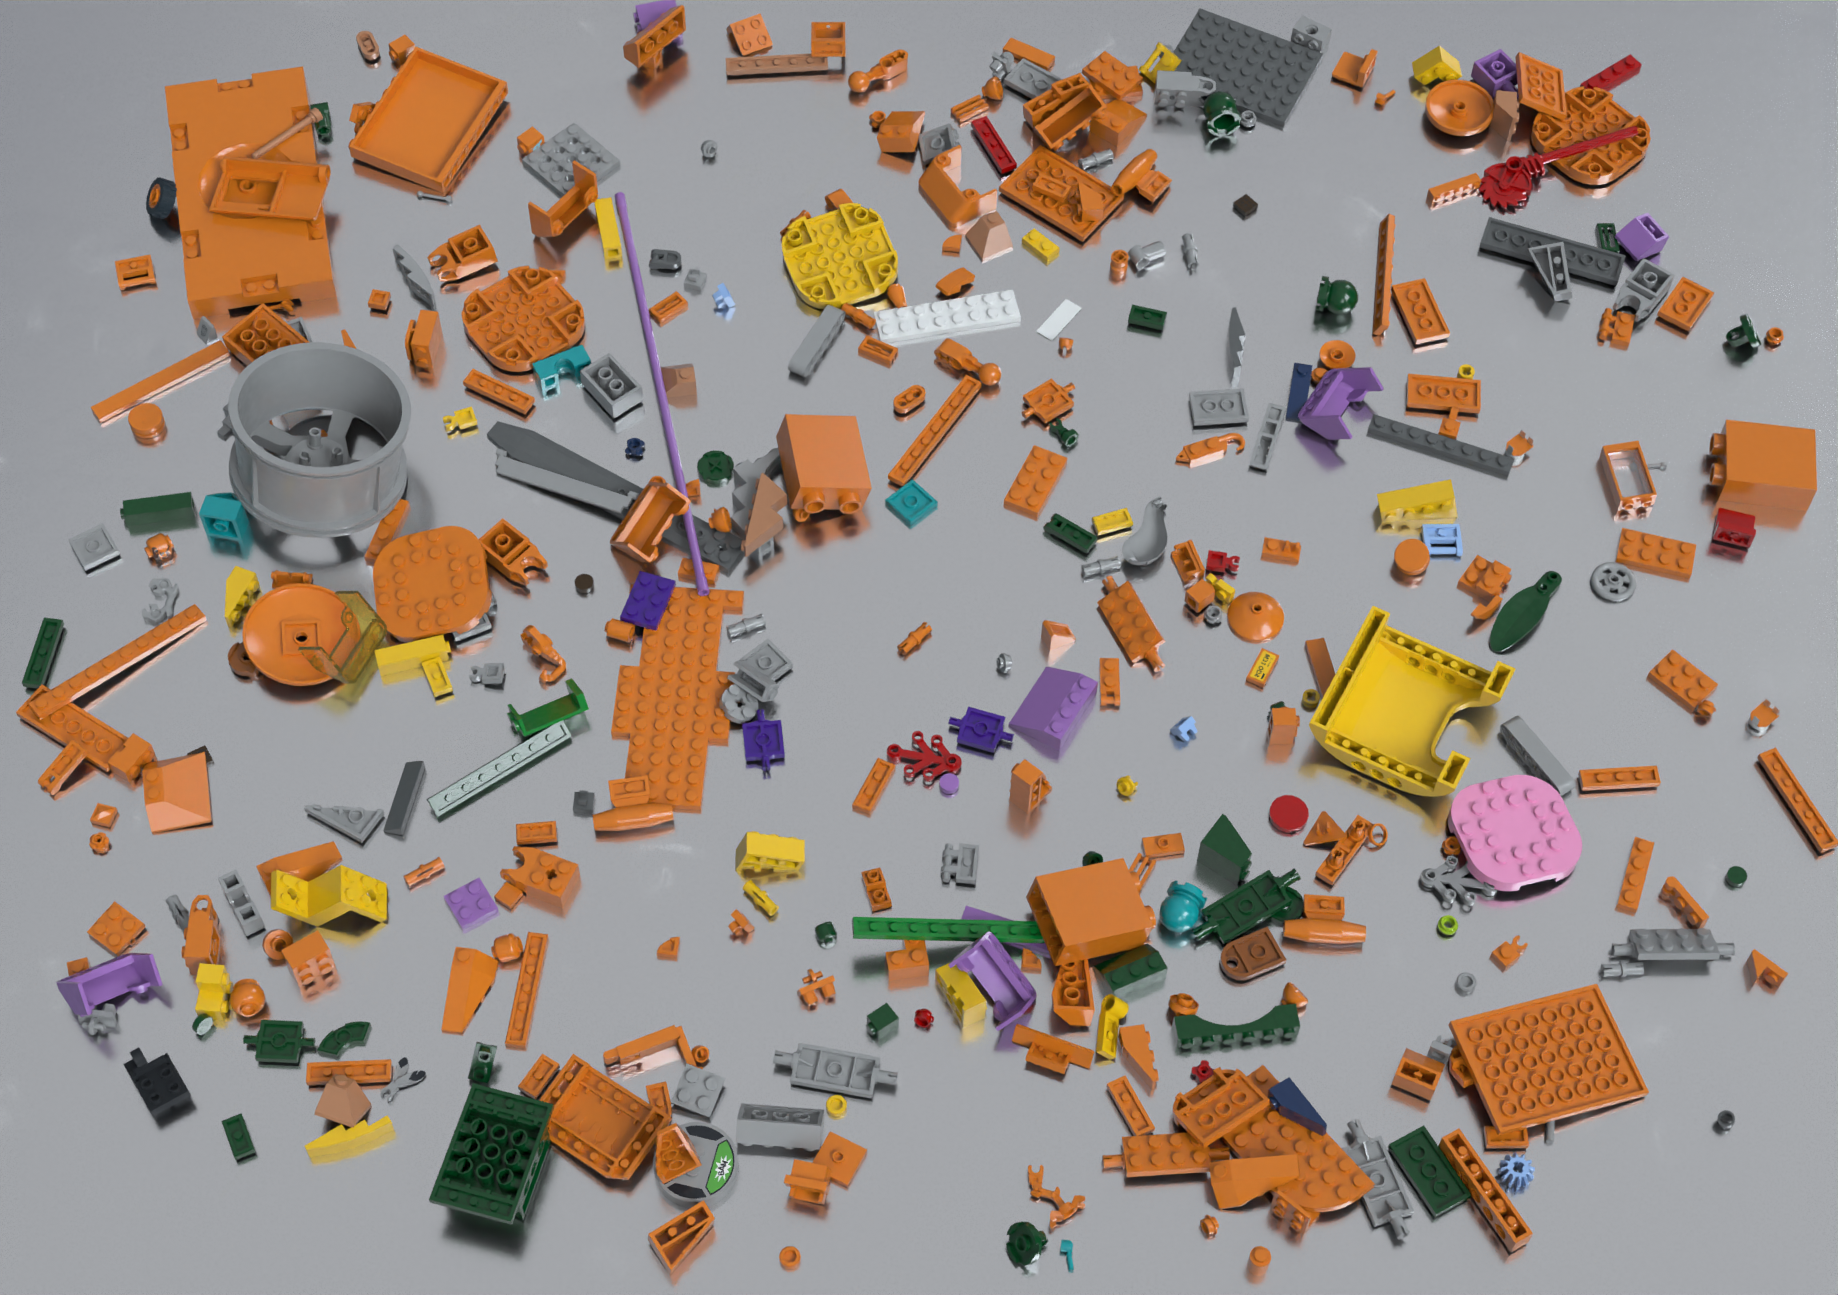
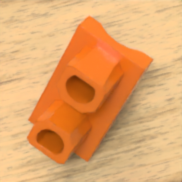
M808 969V976L802 978L804 984L811 982V984L797 991L798 996H802L807 1005L818 1001L814 992L817 989L821 988L824 998L836 993L833 982H835L834 976L832 975L817 981L818 978L823 977L822 972L814 973L812 969Z

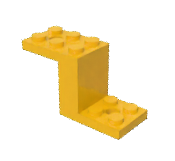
M343 865L309 882L280 870H275L271 872V909L317 927L350 910L383 922L387 920V883Z

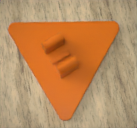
M1322 811L1303 843L1305 846L1344 840L1347 838V835L1326 811Z

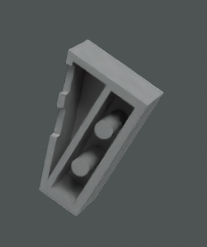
M1564 242L1528 248L1529 256L1554 301L1573 298Z

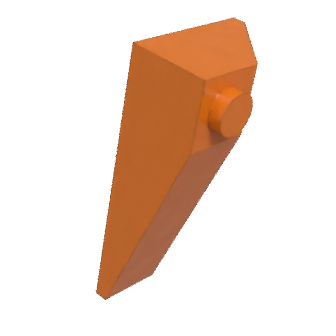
M455 948L442 1032L458 1034L464 1032L477 1006L483 1001L485 993L495 981L498 960L477 949Z

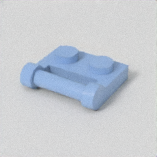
M1422 524V539L1429 550L1430 556L1431 554H1455L1456 556H1462L1463 547L1460 524ZM1430 544H1455V547H1431Z

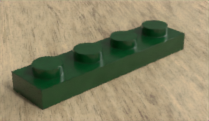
M43 618L22 680L23 687L39 688L42 684L44 685L64 626L63 620Z

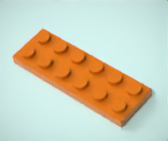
M43 684L16 711L18 717L64 746H67L72 739L89 752L85 759L106 772L110 770L107 761L117 750L121 752L125 748L123 744L128 739L125 735L71 702L39 720L30 709L28 703L51 690Z

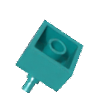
M232 492L206 495L199 512L206 534L242 540L249 520L245 508L236 495Z

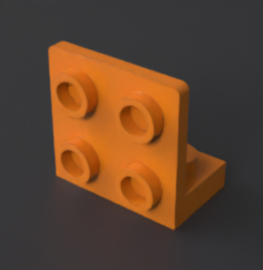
M761 14L732 23L726 28L728 35L733 34L742 56L773 45Z
M1371 49L1369 55L1366 54L1364 58L1344 52L1332 72V77L1363 88L1375 66L1378 51Z
M1279 1189L1275 1192L1270 1206L1274 1214L1287 1220L1294 1230L1305 1234L1320 1216V1212L1305 1211Z

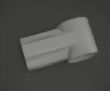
M1157 241L1144 247L1136 245L1128 251V256L1138 269L1144 268L1150 261L1166 255L1162 241Z

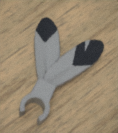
M403 1057L396 1066L393 1082L381 1089V1097H383L384 1093L388 1092L390 1095L387 1096V1102L391 1101L399 1088L421 1081L426 1076V1072L417 1070L406 1074L409 1064L408 1059Z

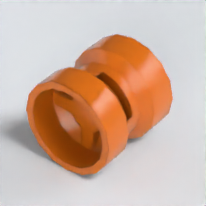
M1115 250L1111 254L1110 270L1114 274L1120 275L1127 271L1129 256L1126 251Z

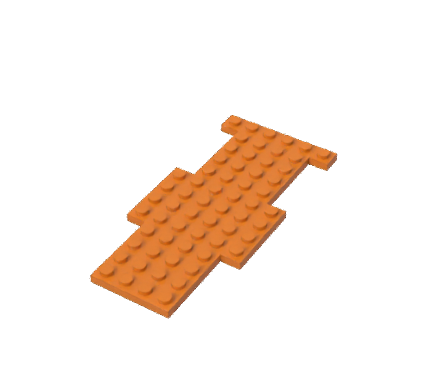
M631 584V585H630V592H631V590H632L634 584ZM675 587L657 631L644 627L639 666L620 665L611 735L630 737L625 778L648 775L650 789L648 803L672 804V809L701 810L709 742L728 743L730 720L725 717V712L719 706V701L724 691L735 684L727 679L728 675L735 674V672L717 671L723 610L743 611L744 591L709 589L708 595L699 596L697 588Z

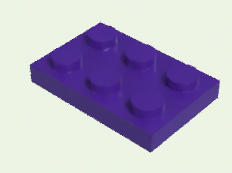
M639 571L620 615V620L657 631L676 586V581Z

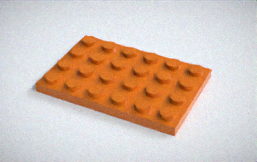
M1042 145L999 186V192L1082 242L1103 220L1081 221V215L1077 214V204L1079 203L1075 201V190H1078V183H1083L1102 196L1103 220L1124 199V194L1121 196L1114 195L1111 191V186ZM1040 173L1071 186V192L1064 202L1032 190V185Z

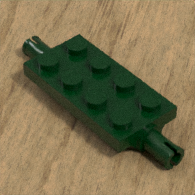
M1294 868L1281 877H1275L1270 870H1267L1202 909L1201 912L1206 922L1192 929L1194 936H1197L1196 939L1199 941L1201 938L1214 932L1223 944L1229 942L1292 904V900L1285 890L1286 887L1301 880L1300 875Z

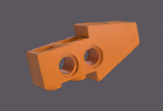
M1081 73L1051 84L1050 90L1023 104L1025 120L1034 128L1083 92L1090 84Z

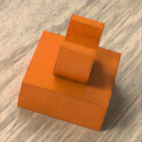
M736 909L731 914L735 921L731 922L728 927L736 935L743 929L750 933L755 928L739 910Z

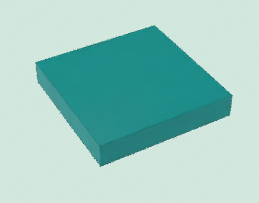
M912 479L885 499V504L911 526L938 505V501Z

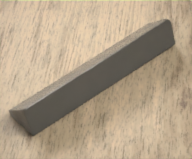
M424 761L406 762L383 830L384 832L398 835L404 834L425 770Z

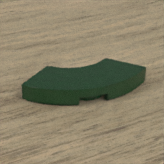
M362 1021L350 1022L335 1031L332 1030L322 1040L317 1052L338 1058L341 1052L348 1046L365 1044L371 1023Z

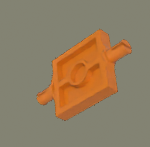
M1051 378L1023 395V401L1029 408L1021 412L1022 416L1026 419L1030 415L1035 414L1044 423H1047L1074 407V402L1067 394L1075 389L1074 384L1071 382L1062 387Z

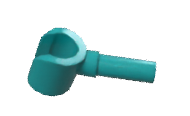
M1062 1240L1060 1251L1067 1252L1068 1269L1072 1271L1074 1270L1072 1260L1073 1243L1070 1240Z

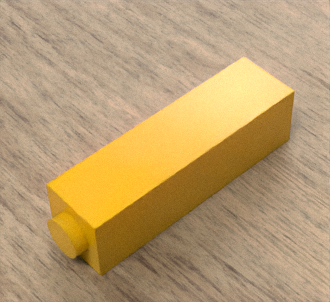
M612 198L597 199L594 205L605 260L622 257V250Z
M443 635L374 651L380 675L384 676L422 667V662L439 656L442 662L448 661V653L451 652L449 641L445 642Z

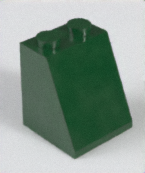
M1222 814L1201 841L1197 861L1237 886L1241 880L1245 881L1250 874L1249 868L1252 865L1250 861L1252 852L1227 816Z

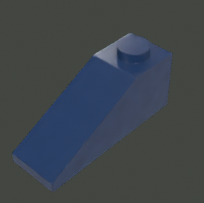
M1294 363L1286 419L1300 421L1298 414L1308 399L1313 365Z
M1290 1077L1269 1089V1105L1273 1110L1276 1109L1280 1115L1321 1136L1326 1134V1122Z

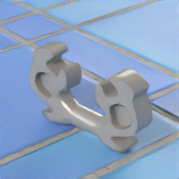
M154 578L151 580L149 587L156 597H162L167 593L165 606L159 609L157 604H149L150 611L147 612L146 609H143L142 616L144 621L159 624L166 616L168 619L172 618V607L179 588L177 584L172 588L168 578Z

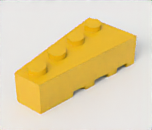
M1451 479L1377 494L1382 522L1458 517Z

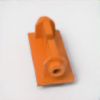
M275 570V572L271 573V579H273L272 589L289 584H311L313 574H307V572L289 573Z

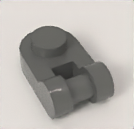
M653 249L651 251L652 259L649 261V268L653 270L658 268L676 269L682 263L681 255L677 251Z

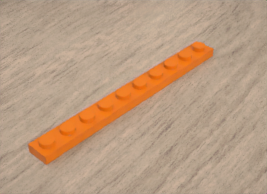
M195 604L31 701L28 703L30 709L39 720H42L205 622L206 616Z

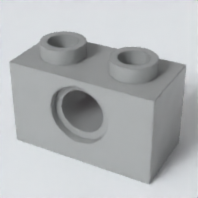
M1302 16L1293 27L1291 40L1321 53L1330 41L1332 29Z

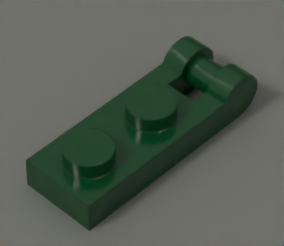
M1057 513L1053 514L1051 521L1047 522L1043 527L1047 533L1054 534L1086 554L1097 542V536Z

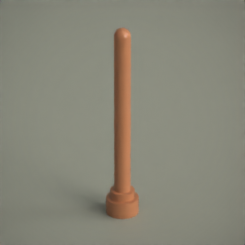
M313 108L305 119L254 152L252 158H260L310 123H318L323 119L321 112L317 108Z

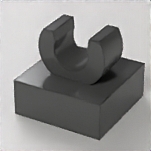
M584 790L575 792L573 813L593 814L595 793Z

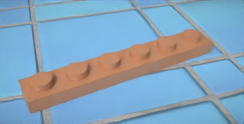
M811 54L726 58L727 75L828 70L827 57H811Z

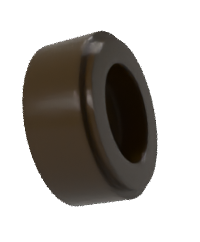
M588 574L577 576L575 579L576 590L580 593L590 592L594 588L592 576Z

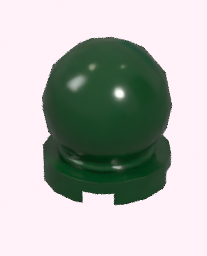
M1217 91L1210 94L1204 101L1203 106L1208 130L1216 136H1219L1218 133L1229 135L1235 132L1240 127L1241 120L1240 113L1237 111L1236 101L1226 92Z
M1322 276L1321 281H1324V283H1320L1317 304L1320 305L1315 307V311L1322 312L1323 308H1327L1336 315H1345L1351 312L1358 303L1356 287L1346 280L1330 282L1329 277Z

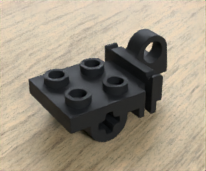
M139 1047L130 1052L133 1059L124 1063V1066L152 1116L191 1096L168 1053L148 1063Z

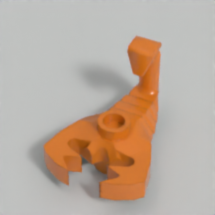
M528 625L522 630L521 639L523 643L530 648L535 656L538 657L540 655L558 666L548 675L547 670L544 669L539 676V680L543 684L547 681L554 682L565 671L566 662L553 649V642L547 635L541 634L534 626Z

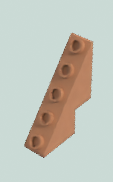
M761 473L760 479H756L755 489H757V493H753L752 505L754 506L753 509L749 510L748 514L750 523L745 526L746 540H742L741 551H745V557L749 556L783 529V518L777 512L787 505V494L764 473Z

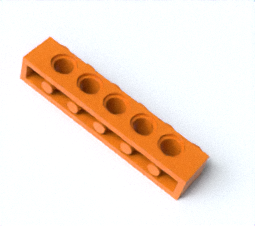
M1458 1128L1442 1137L1438 1147L1509 1251L1513 1252L1527 1244L1533 1235L1532 1231L1462 1131Z

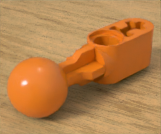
M896 50L882 57L876 66L870 68L869 72H853L848 78L850 89L856 93H862L868 89L872 80L881 78L891 79L905 72L908 65V53L905 50Z
M946 338L934 351L935 356L940 361L954 369H966L967 371L978 373L979 379L984 385L993 386L1001 379V370L998 365L994 363H985L984 365L979 363L978 359L972 356L968 348L952 339Z

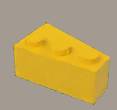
M756 831L747 832L736 848L735 871H742V867H754V871H761V867H773V871L799 870L805 862V840H800L796 837H779L776 834H760Z
M948 963L935 970V979L962 1027L965 1028L985 1018L987 1010L986 999L967 972L961 971L957 965L950 968Z

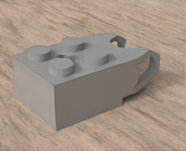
M1157 70L1154 105L1161 107L1176 106L1178 108L1204 106V100L1201 99V96L1214 93L1216 91V82L1210 78L1192 76V72ZM1205 83L1212 84L1213 88L1211 90H1208L1206 88H1203V85Z
M1643 258L1620 288L1613 309L1617 310L1622 306L1633 307L1637 312L1634 320L1638 322L1640 319L1648 316L1667 293L1675 275Z

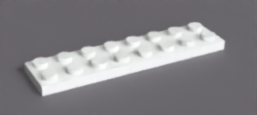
M1012 289L901 307L899 309L874 312V319H876L875 324L880 341L892 343L1021 322V315Z

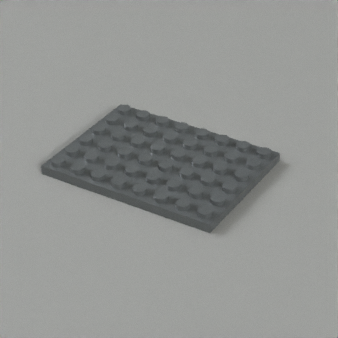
M1201 8L1174 50V54L1182 60L1175 71L1192 72V76L1212 79L1216 82L1215 92L1220 91L1230 94L1236 101L1237 110L1242 112L1252 111L1256 117L1282 127L1285 126L1323 58V53ZM1205 83L1203 88L1211 90L1213 86L1210 83Z

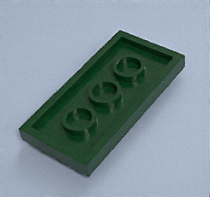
M1424 1125L1388 1145L1389 1150L1434 1217L1471 1197V1193Z

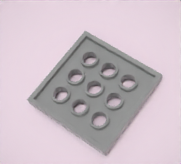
M572 123L522 159V163L562 197L575 186L574 181L566 182L568 179L574 180L572 163H567L568 161L575 160L594 172L597 181L620 166V160L576 123ZM582 151L588 152L587 154H581ZM545 160L551 161L549 163H543V161ZM558 169H559V170H562V172H560V173H559V172H554V171H555V170H558Z

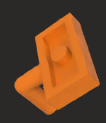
M374 103L353 104L349 121L356 123L354 128L356 134L359 127L366 120L367 115L373 111Z

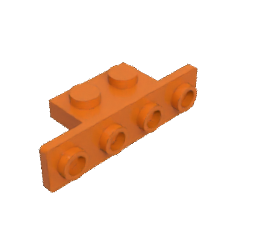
M1020 1024L1015 1026L1012 1041L1029 1047L1026 1061L1065 1074L1070 1062L1090 1068L1094 1056L1093 1050Z

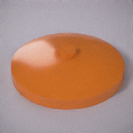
M1448 80L1439 83L1431 89L1426 99L1425 111L1430 122L1439 130L1456 136H1470L1482 132L1490 125L1493 118L1494 104L1490 94L1481 86L1466 80Z

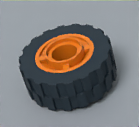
M161 177L153 181L146 198V210L149 215L165 219L171 213L177 191L174 181Z

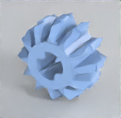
M1516 1152L1513 1153L1512 1157L1507 1154L1504 1160H1501L1499 1163L1501 1168H1499L1498 1174L1502 1175L1501 1182L1507 1181L1508 1188L1513 1184L1517 1190L1520 1189L1521 1185L1527 1187L1534 1178L1535 1167L1530 1166L1532 1160L1526 1161L1525 1154L1521 1155V1157H1518Z

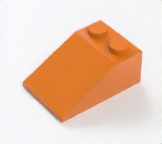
M1116 99L1106 104V113L1097 120L1095 117L1090 120L1089 131L1116 147L1147 117L1146 113L1122 99Z
M892 111L880 125L877 135L881 152H915L925 111Z

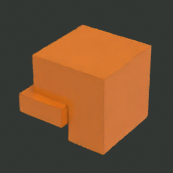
M794 1159L791 1175L786 1174L784 1184L787 1187H791L790 1198L824 1205L826 1195L829 1193L831 1170L827 1165Z

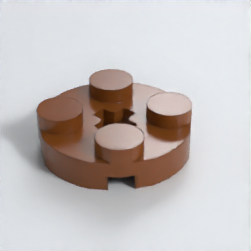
M239 642L235 643L228 652L231 670L242 676H257L260 671L250 660L243 658L244 656L248 657L243 642L240 644Z

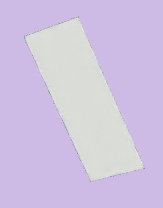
M1065 299L1036 332L1053 341L1082 308Z

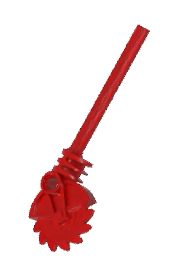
M1628 127L1542 155L1536 152L1533 153V156H1511L1507 159L1506 163L1494 164L1484 170V177L1481 178L1483 185L1479 188V192H1484L1483 200L1490 199L1493 207L1497 203L1504 209H1507V204L1518 206L1517 201H1524L1527 199V196L1531 195V175L1534 178H1537V173L1540 176L1545 175L1544 164L1638 135L1637 127Z

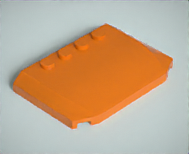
M574 1054L539 1100L554 1105V1110L547 1126L550 1141L605 1178L629 1180L655 1144L656 1132L666 1128L672 1120L670 1115L656 1106L650 1105Z

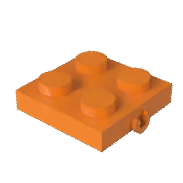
M114 901L87 933L118 957L129 945H133L136 942L135 938L146 926Z

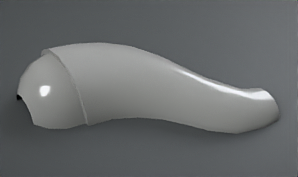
M1161 497L1154 498L1147 504L1140 529L1123 544V556L1132 565L1143 567L1149 565L1163 554L1167 546L1168 536L1163 514L1167 505L1162 503Z

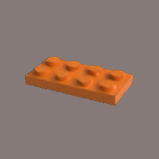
M1425 278L1391 286V292L1415 345L1450 336V331Z
M1408 374L1407 407L1451 411L1452 407L1459 408L1458 412L1479 414L1481 410V380Z
M1034 445L1008 491L1004 504L1038 517L1066 466L1068 458Z
M1622 528L1615 562L1690 579L1696 544Z

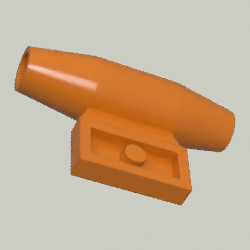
M1147 149L1134 157L1124 167L1112 184L1111 191L1114 195L1121 196L1136 186L1139 194L1154 202L1170 186L1172 179L1160 171L1151 170L1157 160V153L1153 149Z
M648 775L609 780L610 799L615 808L592 815L594 831H625L647 828L674 820L672 804L648 803L650 798Z
M1304 894L1303 915L1306 918L1284 920L1283 937L1304 942L1350 944L1365 942L1366 926L1342 920L1345 915L1344 897Z

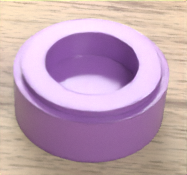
M951 773L944 774L939 782L941 791L946 794L955 793L959 788L958 777Z

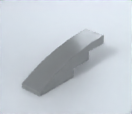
M397 244L393 247L394 257L400 263L401 271L407 277L409 287L434 306L436 304L434 292L426 275L410 254Z
M1268 403L1249 466L1267 471L1286 407Z

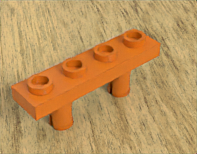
M1357 815L1345 831L1347 838L1337 842L1315 875L1328 884L1333 885L1367 839L1368 830L1373 824Z

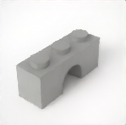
M237 869L219 877L218 880L245 935L248 936L265 928L261 915L251 900Z

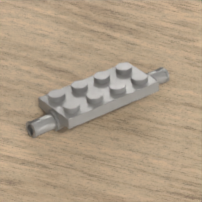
M1704 928L1634 929L1629 932L1630 944L1612 943L1611 946L1613 956H1631V958H1637L1638 960H1719L1720 955L1734 956L1736 951L1733 942L1717 943L1711 930Z
M799 1043L797 1051L793 1054L775 1050L773 1064L791 1066L790 1084L871 1099L875 1084L880 1082L896 1086L898 1072L880 1070V1057Z
M1355 1119V1123L1353 1120L1348 1122L1347 1126L1351 1131L1354 1141L1351 1145L1342 1149L1375 1184L1373 1189L1361 1197L1373 1226L1376 1227L1389 1222L1393 1226L1397 1239H1402V1235L1404 1238L1409 1236L1410 1232L1403 1217L1412 1215L1414 1209L1381 1135L1374 1138L1366 1135L1360 1119Z

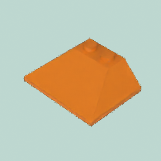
M205 752L145 764L142 770L144 800L152 833L212 822Z

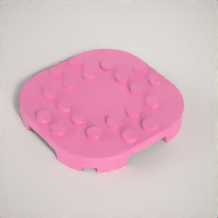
M1512 775L1470 785L1456 795L1448 814L1449 830L1451 833H1455L1468 861V870L1479 882L1493 885L1496 890L1518 891L1520 886L1553 878L1555 882L1567 877L1574 870L1582 853L1580 833L1562 797L1555 788L1537 777Z

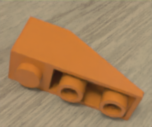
M1144 1024L1120 1027L1118 1038L1123 1057L1151 1090L1155 1089V1084L1159 1081L1157 1069H1153L1152 1063L1155 1062L1153 1050H1149L1148 1044L1151 1043L1149 1031H1145Z

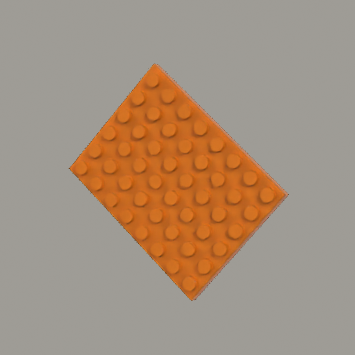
M1597 984L1453 1020L1448 1024L1497 1135L1647 1096L1649 1093Z

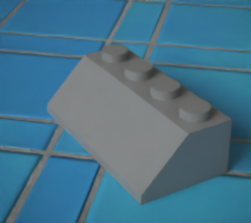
M741 1103L737 1117L736 1143H741L743 1146L762 1145L765 1148L780 1146L784 1149L804 1148L806 1151L820 1150L824 1110Z

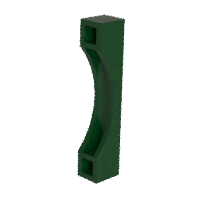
M1296 1004L1275 1006L1260 1019L1241 1025L1215 1024L1193 1014L1174 1016L1172 1027L1176 1048L1189 1049L1197 1045L1208 1047L1215 1043L1252 1042L1255 1039L1262 1038L1264 1040H1271L1281 1036L1291 1038L1298 1035L1300 1022Z

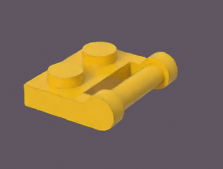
M1158 42L1156 49L1138 70L1155 83L1157 70L1175 71L1182 60L1165 45ZM1163 52L1164 55L1153 68V70L1150 72L1149 68L1160 55V53Z

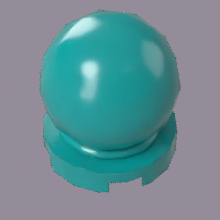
M1173 881L1167 890L1168 896L1160 905L1159 917L1162 924L1169 931L1176 933L1187 932L1197 923L1199 910L1203 909L1207 897H1203V891L1186 882L1185 885L1178 884V881Z

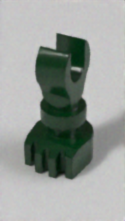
M1055 418L1057 426L1049 422L1050 431L1057 433L1067 447L1078 441L1079 434L1074 429L1068 430L1064 428L1060 419Z

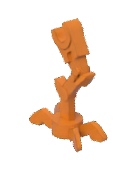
M1029 1165V1185L1033 1190L1030 1192V1195L1036 1198L1041 1196L1052 1199L1059 1208L1058 1211H1051L1050 1213L1051 1229L1057 1225L1056 1222H1061L1077 1212L1078 1208H1085L1083 1203L1086 1199L1085 1196L1075 1195L1072 1203H1065L1060 1197L1059 1187H1056L1055 1191L1043 1189V1165H1040V1171L1034 1173L1032 1165Z

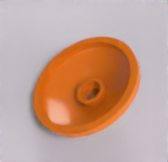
M1247 592L1237 596L1230 603L1227 621L1232 631L1239 637L1252 642H1262L1272 639L1281 631L1284 623V612L1278 601L1270 595L1261 592Z

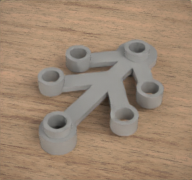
M1448 856L1445 863L1436 869H1424L1420 875L1422 884L1428 888L1434 887L1447 903L1454 902L1457 893L1466 905L1472 906L1475 904L1476 895L1473 892H1467L1462 886L1480 888L1487 896H1493L1497 893V890L1494 889L1495 886H1489L1486 882L1482 884L1475 879L1462 878L1470 873L1467 868L1468 861H1466L1465 866L1450 876L1442 875L1449 869L1457 867L1458 859L1455 856ZM1442 883L1449 884L1454 890L1446 889Z

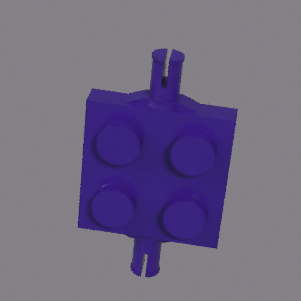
M968 707L962 719L950 716L948 722L949 725L959 727L957 743L992 753L995 752L997 743L1001 739L1012 742L1014 734L1003 731L1004 716Z
M759 709L756 711V721L742 723L746 761L762 760V770L766 771L765 764H767L768 771L771 769L769 760L785 758L781 720H765V711L761 709L760 716Z

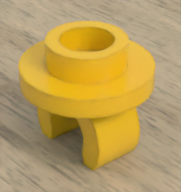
M1124 776L1118 779L1116 785L1122 795L1129 796L1135 791L1138 782L1133 783L1130 776Z

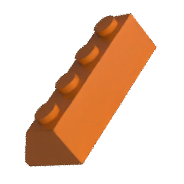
M680 5L670 8L662 13L654 22H651L644 30L638 32L634 38L627 41L623 46L624 58L639 68L686 30L684 6Z

